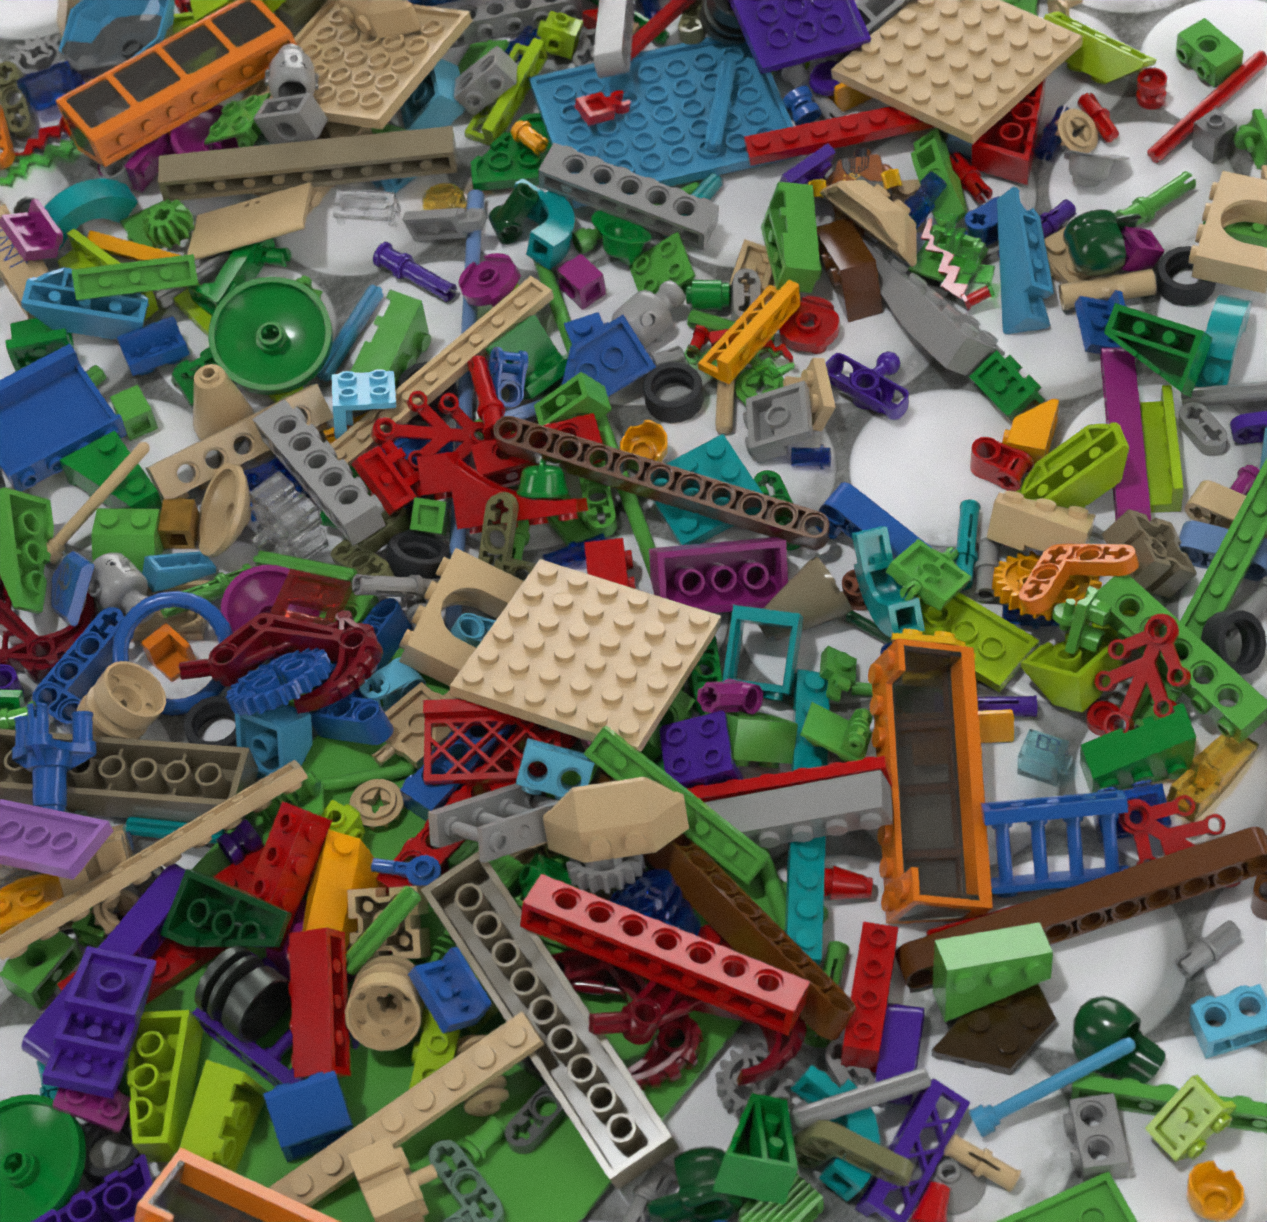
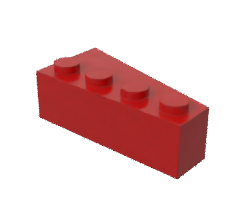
M1046 78L972 144V166L981 172L1028 185L1044 104Z

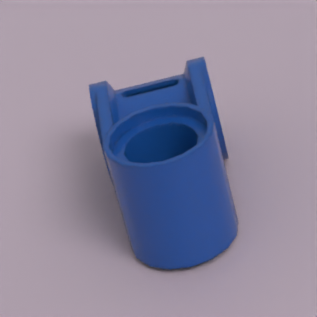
M1000 196L994 197L989 202L966 214L965 225L967 230L964 236L981 238V242L986 243V247L999 240L997 200Z
M494 347L490 354L489 372L497 398L504 403L505 408L515 407L522 402L524 397L528 354L523 350L515 353L503 351L501 347ZM504 386L509 390V399L506 402L501 397V390Z

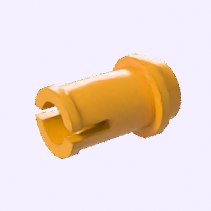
M519 120L511 128L513 140L523 143L536 155H540V152L543 153L547 148L548 139L532 129L528 121L523 122Z

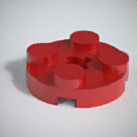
M816 296L801 297L802 301H800L798 309L778 330L780 341L782 344L784 343L786 346L798 351L821 354L825 352L827 346L834 342L839 334V315L834 311V306L831 302L824 298ZM809 321H814V326L805 327L802 325V323L807 324Z

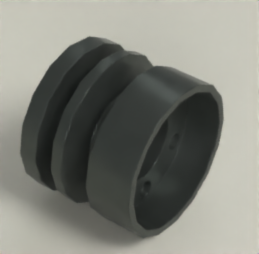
M704 0L699 13L700 23L705 32L714 40L723 44L738 45L746 42L729 0Z
M238 945L221 953L208 966L200 978L195 991L194 1001L197 1008L209 1014L213 1020L222 1022L224 1028L239 1040L249 1043L258 1040L268 1033L286 1010L291 998L288 989L290 981L275 969L264 966L263 961L259 957L254 956L247 948Z

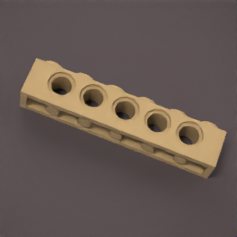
M318 384L310 385L284 398L293 409L298 407L301 410L308 426L313 424L318 432L329 427L326 421L332 419L333 415ZM280 401L146 467L145 469L153 485L158 490L162 502L163 499H186L189 497L187 491L199 486L200 490L206 489L217 470L226 463L239 465L244 470L245 466L243 463L255 458L256 462H259L273 455V452L262 441L253 418ZM240 436L244 437L249 444L247 452L243 455L238 454L234 449V441ZM212 450L218 452L221 457L220 465L215 469L210 468L206 464V455ZM184 464L190 466L193 471V477L187 483L180 481L177 476L179 467Z

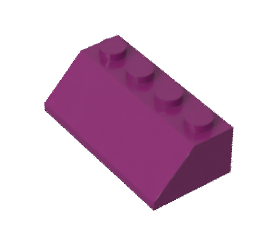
M778 537L649 548L650 577L654 595L710 613L733 611V605L762 609L788 583L786 540Z

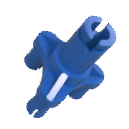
M30 703L27 705L28 716L14 718L15 747L12 748V760L32 772L33 806L65 812V807H67V771L97 755V745L93 741V712L76 711L71 713L73 741L65 742L54 739L52 734L49 733V704L36 703L37 707H35L34 703Z

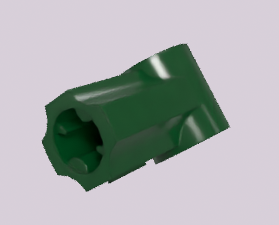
M519 182L505 203L493 208L488 215L495 235L502 244L515 243L522 237L523 229L521 225L540 198L537 191L528 184Z

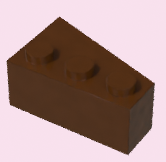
M849 218L816 226L821 265L830 280L848 323L883 313L876 260Z

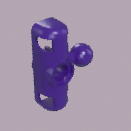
M886 351L881 353L873 369L842 353H835L826 362L830 385L835 386L837 390L851 397L853 404L857 408L872 409L877 413L888 416L890 420H898L906 413L909 406L908 390L884 377V375L891 376L896 374L901 366L899 356L894 352ZM844 362H848L853 367V373L851 372L849 377L842 374ZM895 390L901 392L904 396V399L898 405L892 402Z

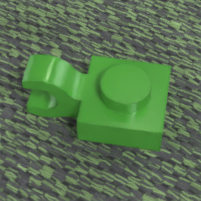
M827 646L821 653L819 677L828 680L826 697L839 702L842 690L848 692L855 683L857 659L846 652L839 651L830 646Z

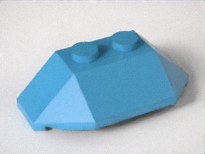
M65 267L45 273L37 278L27 279L21 307L52 330L66 328L67 332L113 340L120 335L143 327L148 307V298L141 293L76 301L71 270L74 269Z

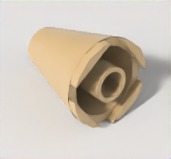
M210 364L197 370L194 375L193 428L199 440L254 414L249 402L222 367ZM241 436L238 437L234 441V444L241 442L245 438Z

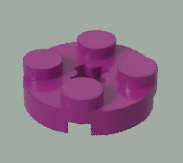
M492 253L483 256L486 261L478 265L474 261L464 269L459 278V287L468 304L474 306H487L491 304L494 307L516 287L521 274L512 259L503 253Z

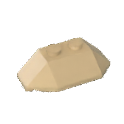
M337 0L341 9L339 10L340 17L346 24H351L362 32L369 33L377 38L416 32L421 29L413 4L407 0Z
M865 180L839 181L825 187L820 192L834 208L912 268L917 263L916 223L908 215L911 209L899 199L895 202L889 199L890 193L877 183L873 187Z
M645 777L573 787L551 810L543 815L549 850L583 863L654 853L689 829L684 794L677 791L673 792L667 787Z

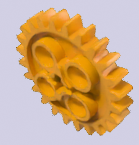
M1030 551L1029 556H1025L1019 552L1017 553V558L1007 556L1006 562L999 561L998 567L994 568L992 581L994 596L1000 597L999 602L1001 604L1009 603V610L1019 608L1020 615L1026 614L1022 609L1019 592L1042 555H1037L1035 552ZM1070 575L1052 606L1043 613L1032 615L1033 619L1043 615L1047 621H1050L1054 607L1057 604L1065 603L1068 598L1074 599L1076 606L1079 600L1085 598L1089 586L1096 589L1101 588L1102 582L1099 581V576Z

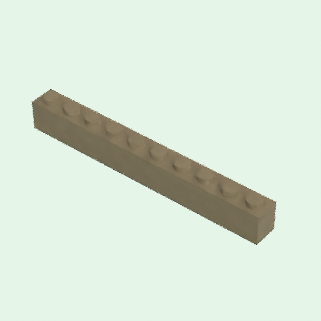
M453 126L163 155L159 156L158 185L164 202L166 199L172 202L177 199L181 201L280 191L309 182L312 187L456 173L457 145Z

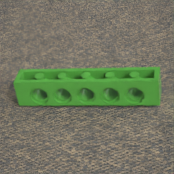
M1114 576L1099 589L1096 599L1112 606L1110 616L1105 625L1109 624L1116 630L1117 636L1121 640L1144 631L1147 621L1156 614H1167L1176 620L1179 634L1174 645L1177 654L1186 658L1180 662L1182 667L1190 671L1191 680L1185 687L1171 685L1167 680V672L1169 670L1162 652H1160L1156 662L1157 668L1166 676V681L1176 692L1182 691L1191 699L1192 706L1200 714H1207L1216 722L1217 729L1225 737H1232L1240 744L1267 720V699L1131 576ZM1126 610H1131L1136 612L1137 614L1132 617L1124 616L1122 612ZM1165 625L1159 629V634L1161 637H1164L1167 633ZM1147 645L1136 649L1138 652L1141 653V657L1143 656ZM1181 670L1175 674L1176 682H1180L1183 679ZM1198 677H1206L1211 682L1207 684H1200L1196 682L1195 679ZM1228 699L1235 702L1236 705L1225 707L1219 702Z

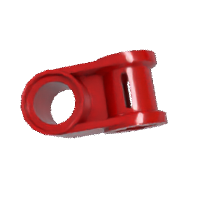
M980 437L972 444L970 470L973 475L994 483L1006 491L1016 492L1022 485V478L1026 472H1030L1034 467V460L1028 453L998 442L991 437Z

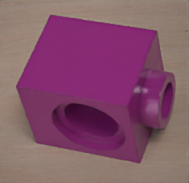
M1124 226L1121 230L1126 249V259L1121 270L1135 272L1152 269L1165 252L1153 232L1147 229Z
M582 254L565 262L557 269L560 289L582 310L606 294L603 273Z

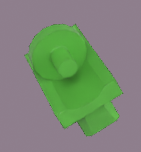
M1253 109L1250 122L1239 126V131L1234 135L1233 140L1238 149L1250 152L1256 168L1262 169V166L1267 165V119H1265L1262 109Z
M1089 586L1085 598L1079 600L1076 606V601L1068 598L1065 603L1057 604L1054 607L1052 616L1060 624L1059 628L1062 631H1068L1069 627H1071L1065 648L1066 652L1074 655L1079 647L1097 652L1101 646L1105 632L1089 625L1092 622L1104 626L1110 616L1112 606L1096 599L1099 589Z

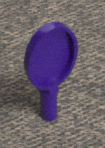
M825 61L813 68L809 77V85L813 91L825 96L834 95V87L841 82L832 79L831 69L839 61Z

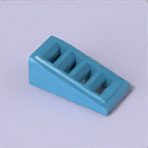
M201 551L151 555L144 558L142 574L146 577L151 591L159 592L214 574L217 567Z

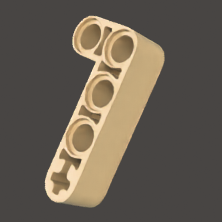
M1204 480L1199 484L1185 505V512L1194 521L1229 529L1246 496L1216 482Z

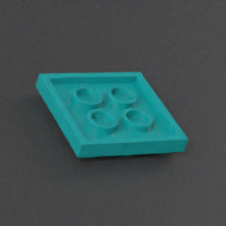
M724 434L666 463L763 494ZM660 478L655 480L653 485L661 487L666 485L668 480ZM688 488L684 491V494L694 496L699 490ZM721 497L716 499L714 503L723 506L728 504L730 500ZM652 500L680 546L701 544L734 526ZM749 507L745 510V513L755 515L761 510L757 507Z

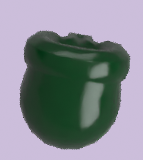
M1097 209L1082 213L1071 220L1064 230L1063 241L1068 247L1071 261L1076 269L1089 276H1104L1121 269L1126 259L1125 243L1121 230L1124 226L1136 228L1137 221L1141 219L1140 214L1116 216L1110 210Z
M1108 996L1090 998L1080 1006L1073 1020L1072 1049L1079 1062L1124 1038H1131L1135 1042V1049L1132 1052L1095 1070V1073L1107 1076L1114 1073L1121 1078H1131L1139 1081L1141 1084H1147L1156 1075L1165 1060V1052L1140 1031V1018L1121 1001Z
M701 1146L688 1149L675 1156L674 1165L680 1190L647 1203V1211L651 1221L714 1222L717 1220L728 1221L733 1218L742 1207V1196L712 1191L726 1152L715 1146Z

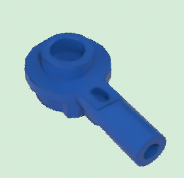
M428 855L418 856L409 863L373 858L371 864L372 872L407 878L409 884L413 886L428 885L441 876L439 862L434 857Z

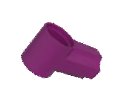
M726 679L724 682H706L702 688L698 689L697 701L700 703L702 711L742 712L752 715L759 711L762 705L763 691L759 685L734 679Z

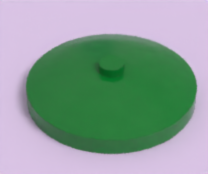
M270 276L242 283L231 290L220 301L210 321L208 340L216 365L223 368L237 387L260 395H278L304 386L321 371L331 352L333 330L329 313L315 292L298 281Z
M26 1094L0 1101V1222H31L51 1209L55 1211L60 1210L70 1201L82 1178L86 1160V1144L81 1126L74 1116L54 1109L52 1107L54 1100L46 1096Z

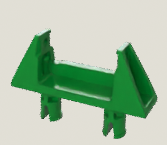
M273 238L228 251L231 255L217 275L214 283H203L202 285L187 287L192 301L212 316L220 301L231 290L242 283L256 279L266 263L287 267L285 261L290 262L291 259L289 248L276 247Z

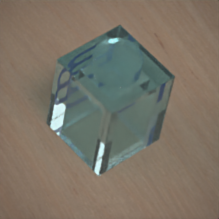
M1029 729L1018 754L1017 774L1057 787L1061 775L1067 776L1071 768L1073 756L1068 755L1069 741Z

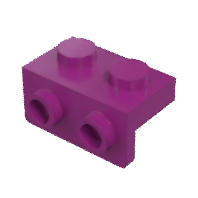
M38 199L31 200L29 211L26 213L1 215L0 227L24 261L57 258L59 247L63 242V234Z
M59 1088L52 1107L58 1111L119 1133L126 1117L128 1118L130 1113L129 1101H131V1098L120 1091H116L114 1099Z

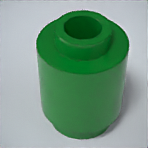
M693 280L692 286H687L686 288L687 304H692L693 310H723V307H730V283H723V280Z

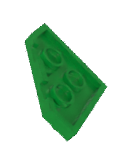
M540 113L524 114L519 119L523 122L528 121L532 129L548 139ZM505 131L490 144L489 151L482 157L478 155L470 162L473 190L486 191L514 188L515 183L522 178L534 186H538V170L551 148L549 139L543 153L540 152V155H536L523 143L515 142L511 131L509 133Z

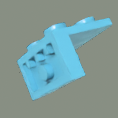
M378 369L364 373L344 371L339 374H331L335 439H338L347 431V426H353V410L396 408L395 377L393 371Z

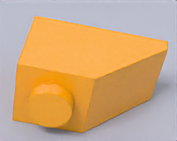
M1051 399L1014 417L1011 430L1005 429L1002 443L1028 453L1034 460L1035 465L1037 461L1049 453L1058 422L1059 399Z

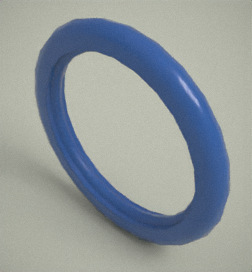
M160 592L140 601L121 620L114 636L112 659L113 663L120 661L129 662V644L136 627L151 613L163 608L178 607L198 613L211 625L219 643L233 632L221 611L208 600L188 592ZM211 679L196 694L180 699L166 698V705L161 714L170 716L187 714L191 707L202 699L219 696L225 689V686L221 685L219 681L215 682Z

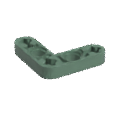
M441 1140L435 1143L429 1152L430 1164H433L439 1180L461 1208L442 1222H504L505 1212L501 1201L459 1145L450 1140ZM444 1153L448 1157L452 1156L454 1166L457 1169L453 1174L447 1163L440 1160V1156ZM465 1178H471L477 1182L475 1190L469 1194H462L457 1191L458 1183ZM481 1199L487 1210H493L494 1217L490 1220L486 1216L482 1217L476 1202Z

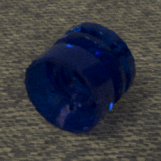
M654 869L644 872L642 876L635 877L634 884L626 883L623 886L624 889H618L609 900L696 936L701 928L700 918L690 902L683 898L681 888L676 885L674 877L666 869Z

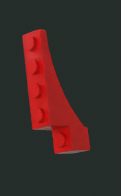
M446 452L417 457L422 495L434 494V500L453 498L457 529L469 528V534L482 533L487 501L500 492H508L517 499L519 510L516 527H518V521L528 519L529 526L548 523L547 516L558 515L559 521L578 519L577 512L588 511L587 498L554 499L520 496L517 494V491L506 488L471 468L459 458V452ZM503 500L496 504V508L501 509V515L499 520L493 521V524L501 523L502 514L509 511V508L504 506Z

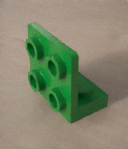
M535 315L526 318L486 348L489 356L494 347H501L503 351L518 353L520 350L527 352L528 368L525 376L523 400L533 399L564 376L568 354L561 355Z
M37 318L11 323V339L5 340L6 350L15 372L68 344H71L74 349L73 333L67 332L66 328L52 330Z

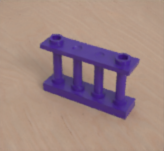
M264 957L262 959L264 966H269L280 972L279 968L269 958ZM199 1008L192 1012L204 1029V1033L274 1087L284 1083L293 1084L303 1081V1079L294 1078L293 1068L289 1070L281 1064V1057L293 1046V1034L290 1028L271 1048L266 1047L263 1050L255 1044L257 1041L246 1043L239 1040L224 1028L222 1022L213 1020L209 1014L204 1013ZM349 1031V1045L356 1050L360 1046L359 1041Z

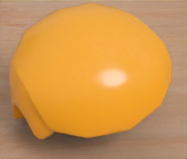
M645 420L638 426H629L620 441V450L662 462L668 453V436L660 424L651 420Z
M1206 1161L1196 1164L1188 1175L1186 1198L1190 1208L1197 1215L1216 1222L1228 1221L1237 1216L1244 1205L1245 1196L1244 1187L1236 1178L1233 1170L1223 1171L1216 1166L1215 1161Z

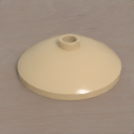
M226 463L221 466L211 479L203 497L198 519L197 542L199 550L205 556L217 557L228 550L250 521V492L246 475L239 465Z

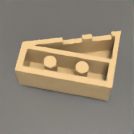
M999 492L993 504L986 538L1021 551H1025L1026 547L1044 552L1053 545L1063 543L1089 544L1096 515L1089 514L1087 509L1079 506H1070L1068 509L1056 506V503L1049 499L1040 498L1034 501L1025 499L1024 495L1018 492Z

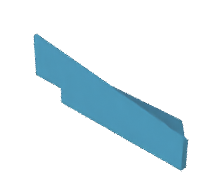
M1014 186L997 200L1002 328L1005 334L1048 328L1050 321L1043 299H1047L1054 294L1040 216L1034 208L1030 210L1024 208L1020 201V191Z

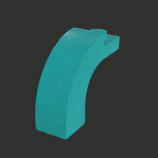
M98 178L82 181L64 189L53 197L44 208L62 231L63 242L59 247L60 250L68 239L67 233L73 228L77 229L82 224L94 219H108L120 223L121 220L129 216L138 204V200L127 184L113 179Z
M522 178L515 183L514 188L519 182L528 184L537 191L540 197L527 216L539 226L530 231L526 255L550 270L568 254L575 223L574 211L564 196L551 191L545 193Z
M1219 294L1206 328V333L1213 339L1195 385L1196 387L1228 385L1236 350L1242 333L1246 332L1253 301Z
M879 526L852 533L857 564H853L857 582L865 605L877 627L889 637L892 636V633H902L903 629L924 631L919 598L914 596L909 601L904 600L907 595L903 598L900 596V590L903 586L899 585L892 576L886 573L887 568L893 561L887 527Z
M811 1065L790 1089L810 1104L857 1089L858 1087L849 1079L838 1087L825 1072ZM871 1107L828 1120L880 1145L878 1124ZM834 1156L818 1178L848 1202L864 1187L872 1174Z

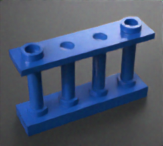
M1123 790L981 803L983 822L985 826L991 825V828L995 829L999 877L991 878L992 894H997V897L1011 898L1017 896L1018 892L1073 887L1129 868L1128 865L1119 866L1116 818L1119 817V813L1128 812L1127 798ZM1098 815V818L1102 821L1105 867L1084 869L1080 821L1084 819V816ZM1062 819L1063 822H1066L1069 871L1048 872L1045 824L1048 823V820ZM1026 822L1031 828L1034 874L1013 876L1009 828L1012 827V823Z

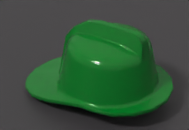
M601 210L596 211L592 215L591 221L602 234L604 251L626 265H632L635 257L642 253L644 244L651 240V234L640 225Z
M541 459L539 465L528 466L522 470L517 494L523 497L549 498L566 495L570 490L567 489L562 468L555 465H547L545 459Z

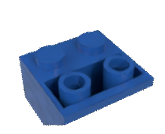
M335 1070L327 1073L317 1072L306 1080L293 1084H280L272 1091L263 1093L287 1163L322 1151L354 1128L347 1101Z

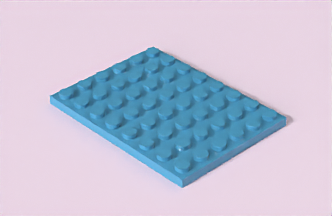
M707 37L697 44L680 43L640 52L630 62L628 73L601 79L597 75L594 63L529 78L530 88L551 146L553 143L570 146L577 152L599 157L606 163L617 167H625L632 173L643 177L654 178L659 183L669 187L705 179L711 173L723 175L787 160L782 159L750 166L744 137L793 127V123L771 72L760 74L747 42L738 45H728L718 42L712 37ZM724 59L727 61L733 60L736 63V71L721 148L717 152L713 150L707 151L705 149V137L720 62ZM622 90L624 92L622 102L630 100V110L626 114L615 113L613 120L588 126L575 109V101L578 97L602 92L605 97H608L612 92ZM570 199L573 209L588 206Z

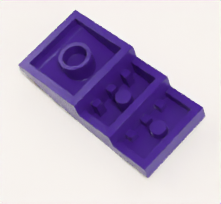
M87 946L64 1000L65 1011L53 1037L54 1048L42 1074L43 1084L114 1099L145 1008L156 969V960Z

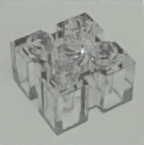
M280 471L249 492L253 504L250 510L259 523L256 526L259 533L250 539L255 549L261 548L271 540L279 554L310 560L329 546L325 530L320 527L322 520L318 507L303 493L299 494L296 491L295 485Z

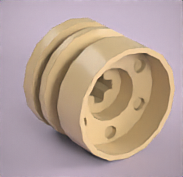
M128 661L114 662L105 669L97 679L95 686L91 687L87 695L82 698L77 711L93 712V736L140 739L145 734L147 728L163 712L166 705V695L161 683L150 671Z
M394 955L378 956L367 961L356 974L345 1009L346 1026L352 1036L365 1047L378 1051L395 1050L407 1045L417 1034L425 1003L408 976L415 965L407 959Z

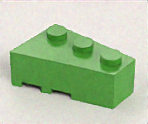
M778 181L761 225L776 290H780L788 280L799 284L800 292L812 293L816 281H819L822 275L813 185Z
M390 289L386 297L390 303L384 316L377 315L373 324L378 326L371 342H364L351 371L354 373L371 372L378 369L393 371L396 390L398 380L403 372L416 364L421 353L429 348L431 335L429 334L422 300Z
M1040 922L935 940L932 992L944 1022L1051 979L1053 951Z

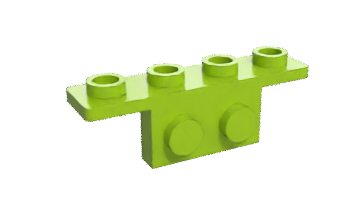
M423 1009L420 1022V1030L423 1031L420 1042L416 1041L413 1048L412 1063H415L409 1090L453 1060L456 1054L461 1029L443 1034L429 1009Z

